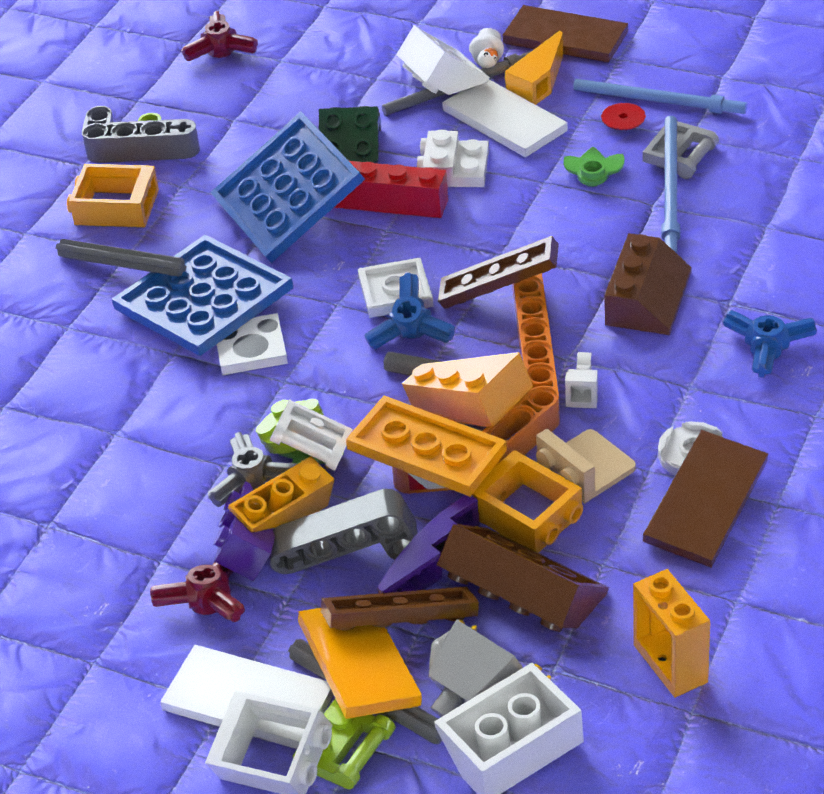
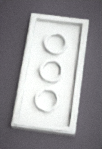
M489 79L487 83L462 90L442 102L444 112L525 158L568 131L566 121Z
M194 645L160 703L163 711L220 727L235 690L318 708L323 714L334 694L325 680ZM260 719L253 737L297 749L305 729Z

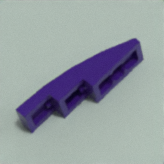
M463 495L440 512L417 533L390 566L377 587L378 593L425 590L442 579V568L437 566L451 528L453 524L479 525L478 500L472 495L471 497Z

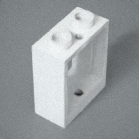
M235 690L205 764L221 780L279 794H306L308 788L313 785L316 779L317 765L323 749H326L331 741L333 725L318 708ZM260 719L305 729L287 776L241 766Z

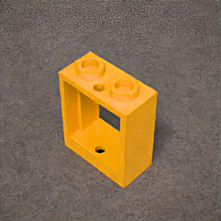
M84 164L80 175L75 178L74 190L67 198V210L69 213H72L74 225L146 227L159 191L155 166ZM95 193L132 194L130 200L93 199Z
M516 450L512 451L498 463L472 494L478 500L479 521L538 553L547 545L553 544L564 529L579 520L583 512L581 487ZM523 484L554 502L535 520L503 503Z
M668 569L633 583L634 647L674 698L708 683L710 619ZM663 657L666 658V660L659 661V658Z

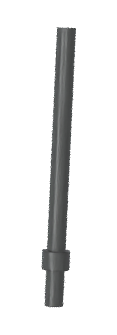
M531 51L521 55L516 53L504 57V61L496 63L495 66L480 70L490 78L505 73L507 69ZM424 89L383 104L381 107L384 115L387 116L445 95L446 93L439 90L435 94L428 89Z

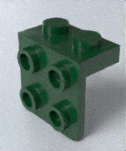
M378 106L319 109V130L348 161L378 162L379 131H381V117Z

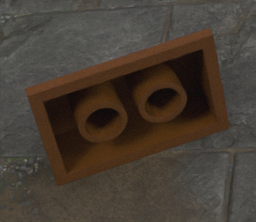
M628 233L604 295L605 325L670 335L692 272V267L661 238Z

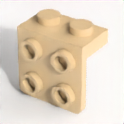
M545 429L536 435L537 463L581 487L582 502L584 504L636 470V463L633 459L593 429L582 432L566 443L549 429Z

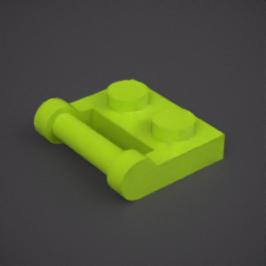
M334 699L324 713L325 717L333 725L332 736L328 747L323 749L317 765V776L343 788L353 789L360 780V771L381 742L391 737L396 727L391 719L381 714L345 719L336 699ZM363 732L368 733L348 762L339 765Z

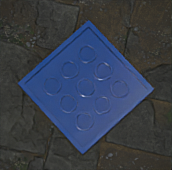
M299 112L210 193L262 254L272 263L360 185L365 178L302 112Z
M204 235L174 256L183 258L185 266H187L186 271L180 277L150 272L112 298L114 309L201 356L279 300L294 287L291 277Z

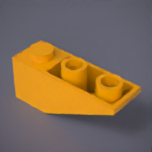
M558 31L505 71L507 90L535 105L552 93L563 59V32Z
M310 456L229 504L228 509L251 533L275 528L319 512L327 507L335 479Z

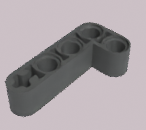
M106 106L93 107L85 115L82 136L87 158L91 162L187 159L196 156L200 151L196 124L190 119L114 122L112 110Z
M381 489L272 529L275 539L270 555V565L275 572L291 574L380 543L387 555L395 560L418 533L416 520L398 491Z

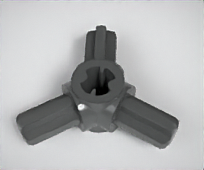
M237 432L235 437L230 439L234 455L231 461L232 465L227 469L228 477L208 492V498L216 507H221L226 503L233 490L239 493L245 481L250 483L253 490L297 465V463L272 462L269 455H263L261 449L253 447L248 434L242 435L241 432Z

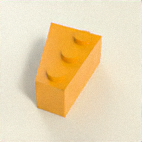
M519 352L422 364L416 367L412 372L413 374L402 383L412 406L458 423L493 427L533 387Z

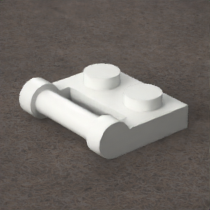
M289 399L270 441L278 445L280 442L325 462V467L335 471L346 448V438L353 429Z

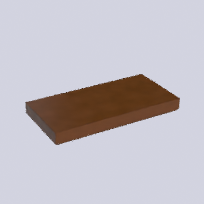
M523 5L503 33V43L535 49L558 31L563 32V54L610 62L628 33V23Z
M701 430L644 531L643 542L712 568L768 461V453Z

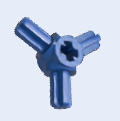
M407 272L399 278L400 298L395 301L392 311L388 313L389 319L364 335L368 345L373 350H376L397 336H400L402 339H414L427 335L441 342L448 343L454 337L455 327L452 324L432 317L431 311L424 308V301L419 298V278L416 274Z
M730 310L723 319L725 327L745 337V343L750 346V351L754 356L752 371L758 373V377L764 378L766 374L772 373L774 360L781 356L782 350L789 348L791 341L817 334L813 318L785 324L775 316L764 315L752 320L736 311Z

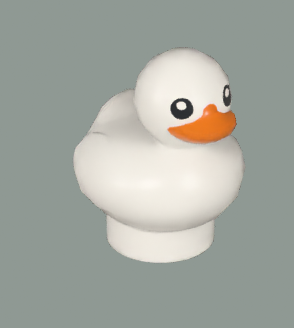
M492 28L480 30L478 36L469 44V51L474 61L482 68L495 66L504 53L501 35Z

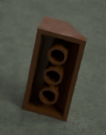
M453 524L437 563V566L449 571L448 578L465 585L471 582L479 586L477 592L493 600H499V597L510 602L509 608L525 616H530V613L542 618L540 621L541 625L557 632H561L562 628H578L607 595L610 588L486 527Z

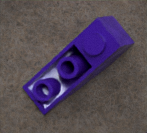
M245 481L239 493L234 490L231 492L223 508L225 513L218 526L221 529L213 545L218 547L214 562L254 582L271 555L275 534L272 528L251 533L228 509L229 504L253 491L251 484Z

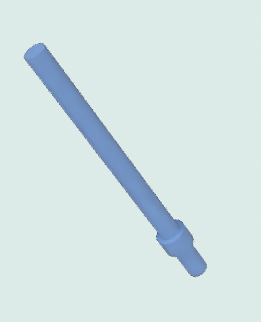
M575 79L573 89L576 91L709 109L711 113L722 114L723 111L746 114L747 102L727 100L725 96L720 95L705 97Z
M667 116L665 118L664 223L661 225V238L677 253V241L680 239V224L677 222V118Z

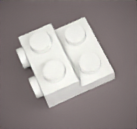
M447 130L428 131L427 138H421V156L417 158V167L446 170L448 187L485 186L489 141L474 139L459 141L458 131Z

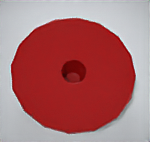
M631 103L613 104L604 109L601 114L602 122L607 127L616 130H630L639 127L646 118L645 111L640 106Z

